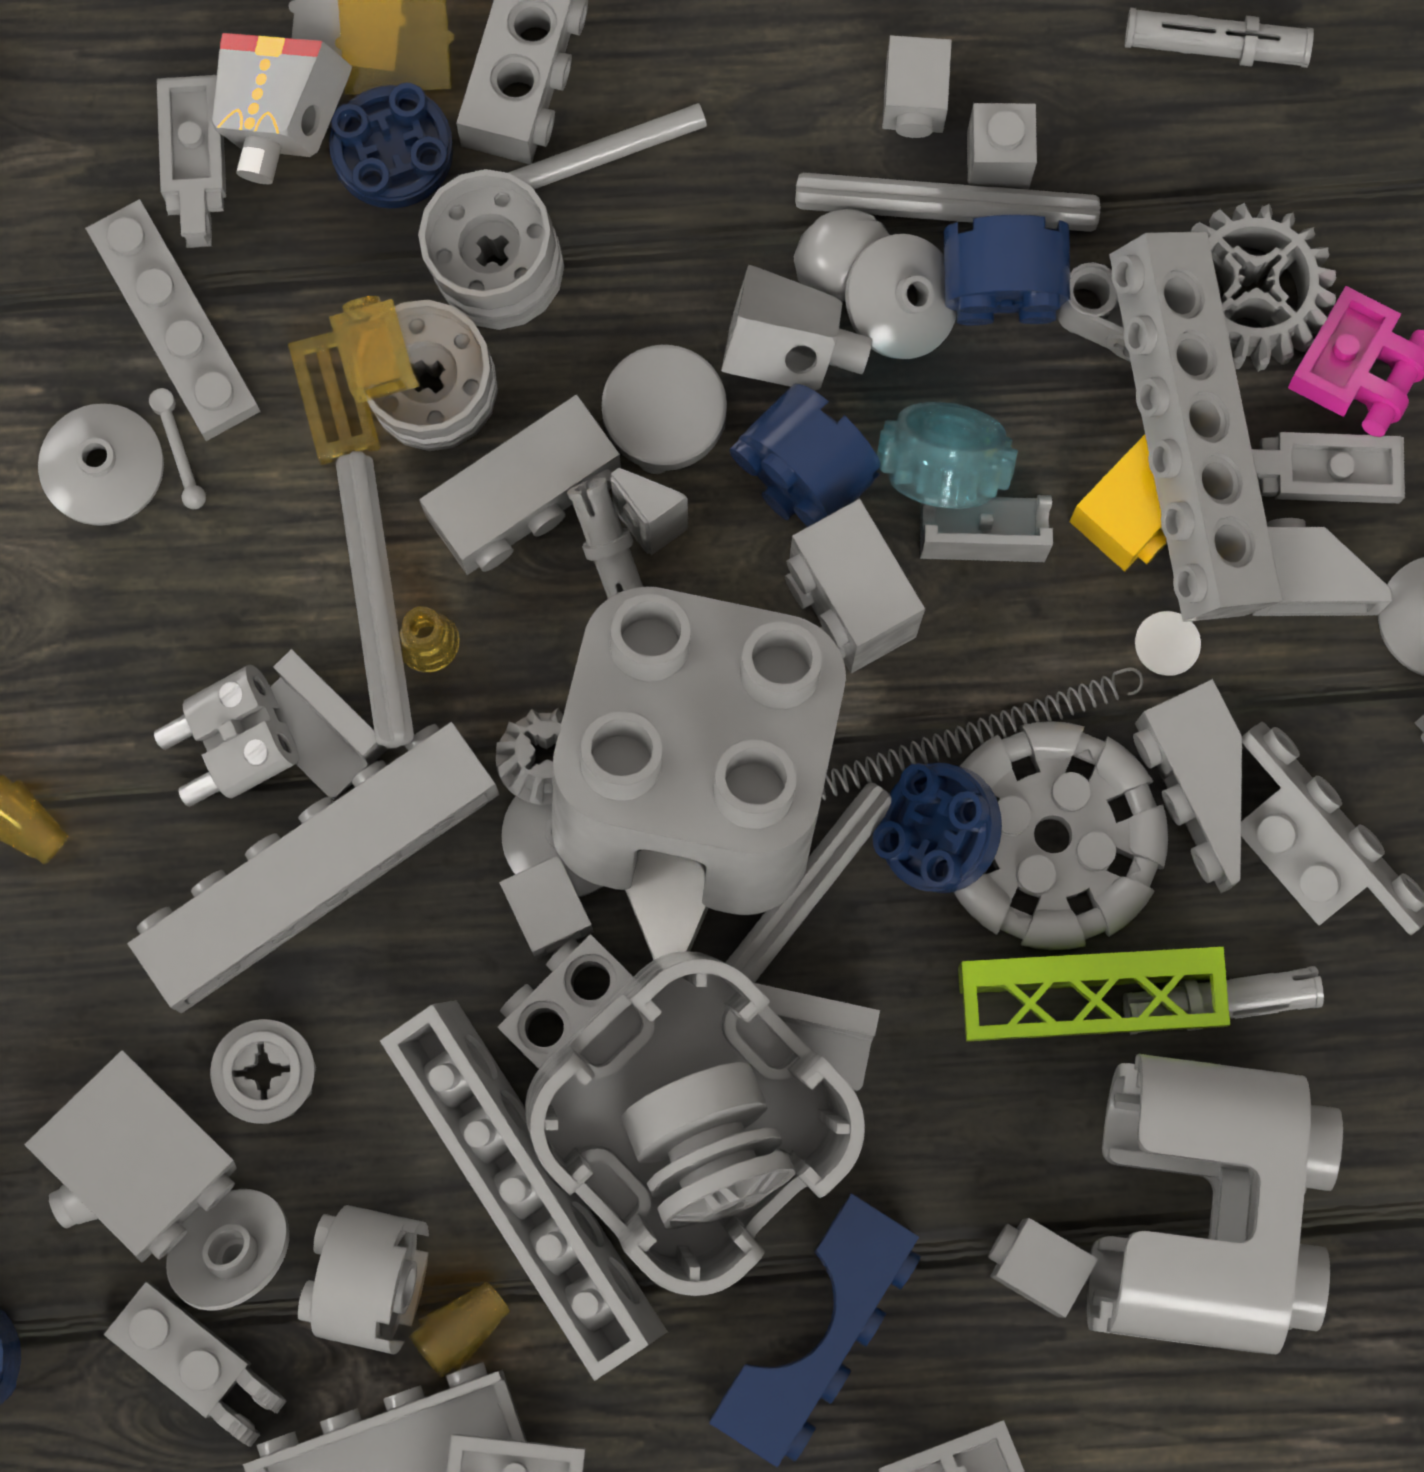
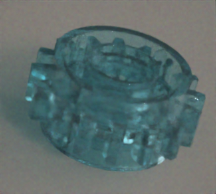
M925 402L903 409L898 414L897 422L890 420L885 422L884 430H881L877 456L879 461L882 462L880 470L883 473H888V479L892 486L903 495L936 507L964 509L981 506L996 496L997 489L1007 490L1009 488L1010 481L1013 478L1018 450L1011 448L1013 440L1010 437H1006L1004 427L986 413L953 403Z

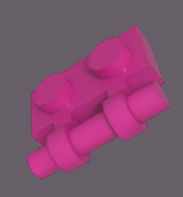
M1345 286L1327 320L1296 370L1288 389L1342 417L1345 416L1354 399L1365 404L1369 412L1362 422L1363 429L1374 437H1382L1391 423L1398 422L1402 418L1409 404L1407 394L1413 383L1419 382L1424 378V330H1415L1409 340L1393 333L1392 331L1401 313ZM1376 359L1390 366L1391 373L1386 381L1369 373Z

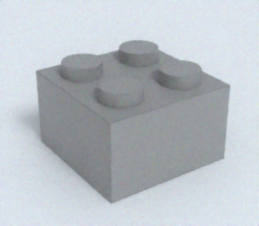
M860 499L792 536L790 559L786 561L790 573L785 575L786 583L802 609L810 605L812 606L822 625L820 628L835 642L850 673L857 671L916 638L925 608Z

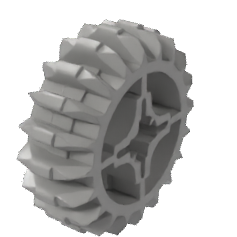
M1245 203L1236 207L1232 220L1219 209L1212 214L1209 220L1210 227L1199 222L1190 231L1207 232L1214 268L1217 272V282L1221 285L1224 292L1221 302L1235 370L1241 368L1246 356H1251L1253 365L1259 372L1266 369L1271 355L1281 365H1284L1292 359L1294 355L1293 348L1306 352L1314 341L1312 333L1318 334L1328 318L1323 312L1330 311L1336 302V295L1326 290L1335 282L1336 270L1321 267L1329 257L1328 247L1310 249L1309 244L1315 236L1314 227L1304 229L1299 234L1291 229L1295 223L1294 212L1286 214L1281 223L1271 220L1273 212L1270 204L1262 206L1257 218H1252ZM1241 248L1257 249L1268 254L1262 256H1254L1248 254ZM1286 269L1292 275L1297 288L1298 304L1296 312L1286 303L1289 296L1283 291L1279 283V278ZM1268 275L1261 287V290L1259 288H1254L1249 293L1245 291L1239 298L1235 300L1239 290L1242 287L1241 285L1247 287L1250 286L1253 282L1257 284L1262 278ZM1248 318L1256 321L1263 328L1242 326L1233 321Z

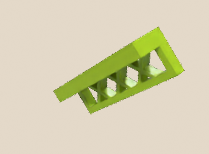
M1224 947L962 961L958 967L960 994H963L966 1041L1230 1026ZM1193 978L1196 981L1210 980L1213 1013L1187 1014L1167 995L1181 980ZM1168 982L1162 990L1153 984ZM1139 984L1154 997L1152 1002L1138 1017L1122 1018L1101 999L1113 985ZM1090 986H1103L1096 994L1088 988ZM1073 987L1089 1001L1073 1021L1058 1022L1036 1004L1047 989ZM1038 989L1031 998L1021 991ZM1008 991L1024 1005L1008 1024L979 1026L977 993ZM1160 1003L1173 1014L1149 1016ZM1094 1007L1108 1018L1083 1020ZM1029 1010L1042 1021L1040 1023L1017 1024Z

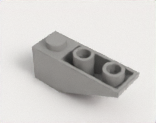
M1212 679L1144 711L1135 722L1139 732L1133 734V739L1145 765L1148 768L1156 766L1168 788L1162 791V797L1171 818L1178 826L1186 824L1196 844L1195 847L1191 848V855L1197 870L1205 882L1215 881L1220 893H1223L1240 881L1242 735Z

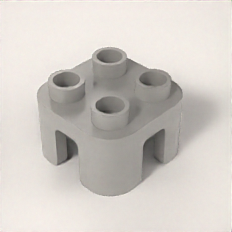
M638 587L625 590L602 603L591 616L584 632L553 756L552 837L555 848L566 866L579 877L593 884L625 890L631 888L638 860V850H651L693 859L706 866L702 903L710 909L737 915H750L771 910L785 902L800 885L806 870L845 688L846 670L844 660L839 648L831 637L817 625L800 617L658 587Z
M690 951L670 953L647 964L539 1068L527 1092L525 1119L535 1153L544 1169L569 1195L576 1192L618 1237L624 1252L659 1286L678 1294L700 1296L713 1294L730 1287L757 1264L765 1251L756 1241V1234L800 1190L809 1187L821 1198L829 1193L850 1172L862 1149L865 1124L860 1101L849 1083L824 1057L811 1050L767 1005L770 1002L769 999L748 977L734 967L712 956ZM735 1062L750 1063L768 1109L759 1119L746 1127L745 1131L766 1127L777 1128L782 1144L771 1154L788 1153L795 1169V1175L787 1183L766 1195L761 1201L737 1214L709 1223L702 1222L678 1229H665L657 1208L668 1197H652L647 1182L659 1170L670 1164L671 1161L638 1163L620 1117L628 1107L644 1096L676 1080L719 1065Z
M1144 1054L1136 1055L1135 1064H1119L1113 1076L1106 1109L1102 1141L1104 1158L1113 1165L1194 1175L1208 1180L1213 1189L1208 1239L1138 1231L1130 1234L1129 1238L1107 1236L1096 1240L1092 1245L1090 1254L1096 1257L1098 1261L1088 1277L1087 1323L1089 1330L1275 1355L1281 1351L1288 1330L1295 1328L1318 1331L1322 1326L1327 1308L1330 1285V1260L1326 1247L1300 1244L1303 1203L1307 1188L1331 1191L1335 1185L1343 1144V1120L1340 1109L1311 1105L1309 1084L1307 1078L1303 1075Z

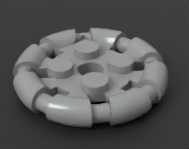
M1054 721L1021 725V732L1004 739L996 735L975 749L960 765V767L967 768L978 774L992 789L1000 807L1002 833L998 851L992 861L996 871L983 874L973 884L955 891L954 894L968 913L982 926L996 935L999 930L1016 936L1022 939V946L1042 950H1070L1085 947L1086 939L1103 932L1110 937L1129 924L1147 905L1154 894V890L1150 888L1155 873L1157 869H1164L1168 850L1167 819L1164 806L1156 805L1148 786L1153 783L1152 778L1135 756L1121 744L1110 737H1107L1104 742L1083 733L1085 726ZM1030 756L1036 773L1017 781L1011 763ZM1072 756L1095 765L1089 780L1075 772L1065 773ZM1125 795L1133 816L1116 823L1108 802ZM1048 819L1061 822L1069 833L1068 847L1059 853H1048L1042 850L1034 838V830L1038 823ZM1116 853L1133 860L1126 877H1120L1107 871L1115 859ZM1016 889L1039 898L1032 915L1010 907ZM1086 891L1094 909L1075 915L1067 899L1076 897Z

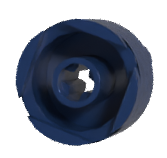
M994 215L973 218V231L958 234V222L950 224L944 229L945 306L948 309L957 311L958 324H991L994 322V313H1019V322L1023 324L1051 323L1056 321V310H1059L1067 300H1071L1069 224L1067 222L1059 220L1056 231L1046 229L1045 217Z
M793 384L739 437L738 441L729 451L740 467L752 476L757 475L768 487L762 493V497L780 517L789 520L796 513L799 519L809 527L855 502L879 477L880 474L876 471L881 465L878 456L869 442L845 415L836 422L829 415L821 411L829 402L827 399L807 386Z

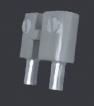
M251 664L185 699L183 702L184 715L154 732L158 745L164 750L192 735L195 741H203L207 752L202 754V757L209 772L179 788V795L182 801L189 807L219 791L232 799L298 763V750L286 722L278 721L274 712L279 709L271 687L261 671Z

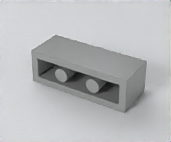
M576 394L419 500L426 518L466 575L479 567L483 572H486L504 562L514 551L511 545L532 532L535 537H538L556 527L565 518L563 510L573 504L567 494L572 487L587 481L588 488L593 487L592 479L605 478L609 491L611 489V473L617 468H621L620 454Z

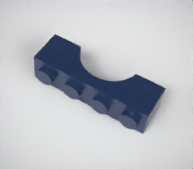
M849 1195L814 1251L829 1275L833 1290L832 1317L823 1338L808 1354L786 1365L761 1367L744 1364L709 1419V1423L775 1467L779 1466L784 1456L796 1461L816 1429L814 1425L806 1420L817 1402L822 1398L831 1404L851 1372V1369L843 1365L842 1362L854 1342L857 1341L866 1347L886 1316V1312L877 1307L890 1284L901 1290L920 1261L921 1256L912 1250L919 1236L855 1195Z

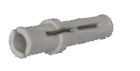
M1130 7L1125 48L1138 47L1184 54L1239 59V65L1250 67L1254 61L1307 68L1311 58L1314 29L1310 27L1305 29L1259 23V17L1246 16L1243 22L1198 17L1195 15L1137 10V8Z
M1315 966L1288 972L1268 973L1226 980L1230 1019L1273 1014L1295 1009L1320 1008L1323 1006V985L1321 977L1318 976V969ZM1194 978L1179 981V986L1174 987L1167 995L1187 1014L1213 1013L1210 982L1197 983ZM1147 991L1124 993V1018L1138 1017L1152 1002L1154 997ZM1160 1003L1149 1016L1173 1014ZM1203 1028L1187 1029V1030H1188V1031H1195V1030H1201V1029H1203ZM1129 1032V1033H1130V1035H1133V1034H1138V1033H1141V1032Z

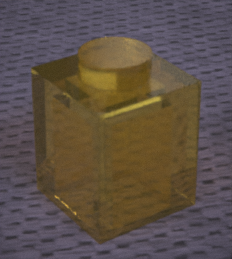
M379 296L358 298L342 306L344 313L329 316L349 390L358 404L419 387L400 314L393 299L381 302Z

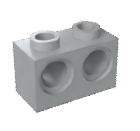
M591 934L581 944L574 938L567 941L546 964L552 973L535 990L528 984H525L500 1010L506 1019L498 1026V1029L538 1069L633 978ZM588 967L601 968L610 976V986L607 992L596 1000L582 999L574 992L576 976L580 971ZM542 1013L556 1014L563 1020L564 1024L563 1034L559 1041L548 1047L536 1046L530 1042L528 1037V1028L531 1021Z

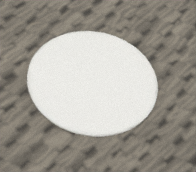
M1162 611L1149 616L1139 626L1135 637V648L1139 659L1149 670L1160 675L1172 676L1181 674L1193 666L1200 654L1201 639L1192 621L1183 622L1181 614L1172 611Z

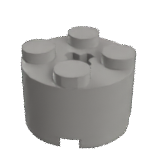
M350 1205L344 1206L337 1216L323 1214L314 1237V1253L321 1256L315 1281L308 1280L303 1287L298 1305V1319L311 1323L312 1332L315 1337L389 1354L398 1353L404 1341L393 1339V1336L399 1324L412 1326L423 1290L428 1252L416 1250L417 1234L429 1237L427 1223Z

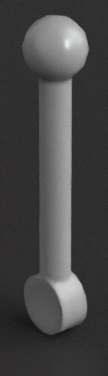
M164 388L156 389L150 394L149 404L153 411L161 416L184 486L181 496L182 502L189 509H199L206 501V493L204 489L196 485L172 413L176 406L175 399L169 390Z

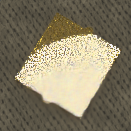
M338 0L341 37L335 40V45L338 49H342V58L352 66L350 76L344 88L346 95L360 94L380 86H397L400 83L406 82L415 84L422 90L452 89L449 44L454 41L455 35L453 32L448 31L446 0Z

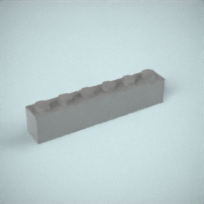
M452 722L441 729L436 724L422 729L414 735L412 742L405 745L408 752L389 765H386L383 760L371 764L353 778L352 784L355 786L354 789L335 802L331 797H325L312 804L298 817L302 823L300 826L281 839L277 833L261 839L246 851L245 856L248 861L228 875H226L224 870L212 873L192 888L193 899L172 912L170 907L162 908L137 926L140 935L127 944L170 1008L182 1014L500 795L496 784Z

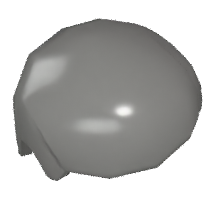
M851 209L829 212L819 217L800 237L793 257L797 279L803 285L835 296L840 301H845L846 281L855 259L869 244L890 234L881 222L876 221L873 215Z

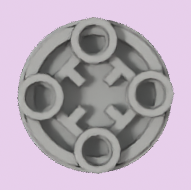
M655 345L637 350L624 358L615 367L605 384L602 395V416L610 441L624 457L651 474L681 469L696 463L713 449L725 429L727 400L723 383L709 362L686 348L674 345Z

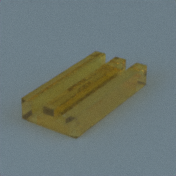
M345 328L288 343L320 464L333 462L332 458L350 454L352 451L368 449L369 452L380 450L381 446L370 405L359 388L356 368L357 357L349 329ZM339 345L363 434L353 437L329 348ZM313 352L317 353L339 436L338 441L330 443L327 441L305 354Z

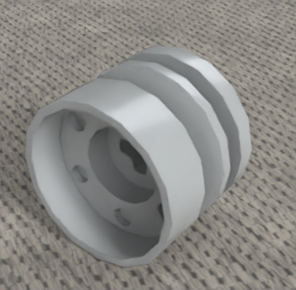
M484 169L461 174L437 190L423 211L418 236L422 258L448 304L454 306L474 321L476 326L497 330L524 325L544 312L560 290L565 266L560 241L552 226L547 208L532 186L511 173ZM493 255L501 260L508 259L502 266L493 261L487 263L488 258Z
M428 299L400 303L378 316L362 337L356 359L359 388L383 429L402 444L426 451L455 448L477 435L491 417L498 393L495 365L490 356L488 346L474 321L454 306ZM428 372L434 378L439 377L443 385L441 391L435 394L429 388L423 389L419 380L423 374Z
M735 1062L719 1065L676 1080L644 1096L628 1107L620 1117L638 1163L671 1161L670 1164L659 1170L647 1182L652 1197H668L657 1208L665 1229H678L702 1222L709 1223L737 1214L761 1201L766 1195L787 1183L795 1175V1169L788 1153L771 1154L782 1144L777 1128L766 1127L745 1131L746 1127L759 1119L768 1109L750 1063Z

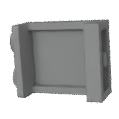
M123 1050L24 1144L141 1263L151 1254L159 1260L169 1253L187 1233V1230L181 1224L199 1206L206 1212L211 1210L235 1185L229 1178L237 1169L234 1160Z

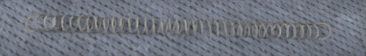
M1125 668L1113 673L1112 682L1108 677L1103 676L1101 678V686L1097 681L1091 680L1089 689L1081 683L1078 693L1075 689L1069 687L1067 697L1063 692L1058 691L1056 701L1052 696L1047 695L1045 697V705L1039 699H1035L1034 710L1028 703H1024L1022 712L1013 706L1011 717L1006 711L1002 710L1000 721L995 715L991 714L989 716V725L984 719L979 718L978 730L973 723L968 722L966 732L957 725L955 737L951 731L946 729L944 741L935 733L933 735V746L927 738L923 737L921 741L922 750L916 742L912 741L910 744L911 754L903 745L899 747V757L894 750L889 749L888 762L884 755L878 752L876 756L877 766L867 756L865 759L866 771L857 760L854 762V773L848 765H843V778L839 771L833 768L831 771L832 782L827 774L826 780L833 794L837 797L834 771L848 793L849 788L845 768L851 774L856 787L860 789L857 764L868 783L871 782L868 760L873 765L880 781L883 780L879 755L886 764L891 777H894L891 752L903 772L905 767L902 748L909 757L911 764H916L913 752L914 744L926 765L928 761L924 746L925 740L931 748L936 761L939 762L936 737L941 742L947 757H951L947 742V732L954 741L959 754H961L958 728L963 733L970 750H973L969 725L972 726L980 743L983 744L980 722L984 723L991 738H993V717L1000 727L1003 737L1006 738L1003 713L1007 716L1015 734H1017L1014 709L1019 713L1024 725L1028 724L1025 706L1030 709L1035 721L1039 722L1036 705L1038 702L1042 706L1048 722H1052L1048 709V698L1051 699L1056 707L1060 719H1063L1059 704V694L1062 695L1071 715L1074 716L1070 690L1074 692L1082 711L1085 712L1081 694L1082 686L1090 696L1093 707L1096 708L1097 705L1092 689L1093 683L1099 688L1104 703L1107 704L1104 679L1110 684L1116 700H1119L1115 687V675L1126 671H1134L1139 675V687L1133 692H1128V696L1134 695L1141 690L1143 676L1135 668ZM823 788L822 798L826 800V793Z

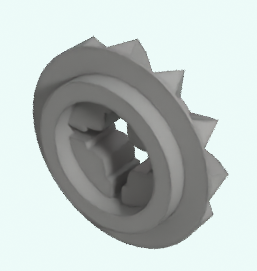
M559 708L552 713L539 714L531 709L525 718L516 723L509 721L506 732L500 742H497L496 767L499 777L511 793L526 802L537 805H552L553 762L545 760L540 765L536 764L532 767L536 756L535 748L531 743L535 746L539 744L545 749L556 744L563 719V713Z
M259 1019L237 1026L222 1039L212 1058L210 1076L217 1099L229 1113L246 1122L270 1124L294 1115L297 1109L311 1095L316 1065L308 1042L296 1030L279 1021ZM261 1044H264V1052L268 1054L270 1063L281 1065L283 1068L290 1067V1072L281 1073V1076L271 1078L270 1089L267 1090L268 1099L264 1100V1092L260 1090L258 1081L247 1079L244 1076L237 1077V1072H247V1068L257 1066L258 1055H261Z

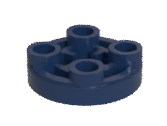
M406 82L400 83L397 86L375 87L355 96L347 104L338 107L334 112L331 120L332 129L329 141L331 159L335 172L343 186L359 200L381 208L407 207L429 197L440 187L448 175L453 160V140L449 123L439 106L426 96L417 85Z
M917 763L907 767L902 772L900 780L890 792L891 804L880 825L874 831L873 847L881 858L886 859L896 876L916 889L936 893H950L964 889L977 881L987 871L998 851L1002 833V819L995 794L984 779L964 767L947 763H930L926 765Z

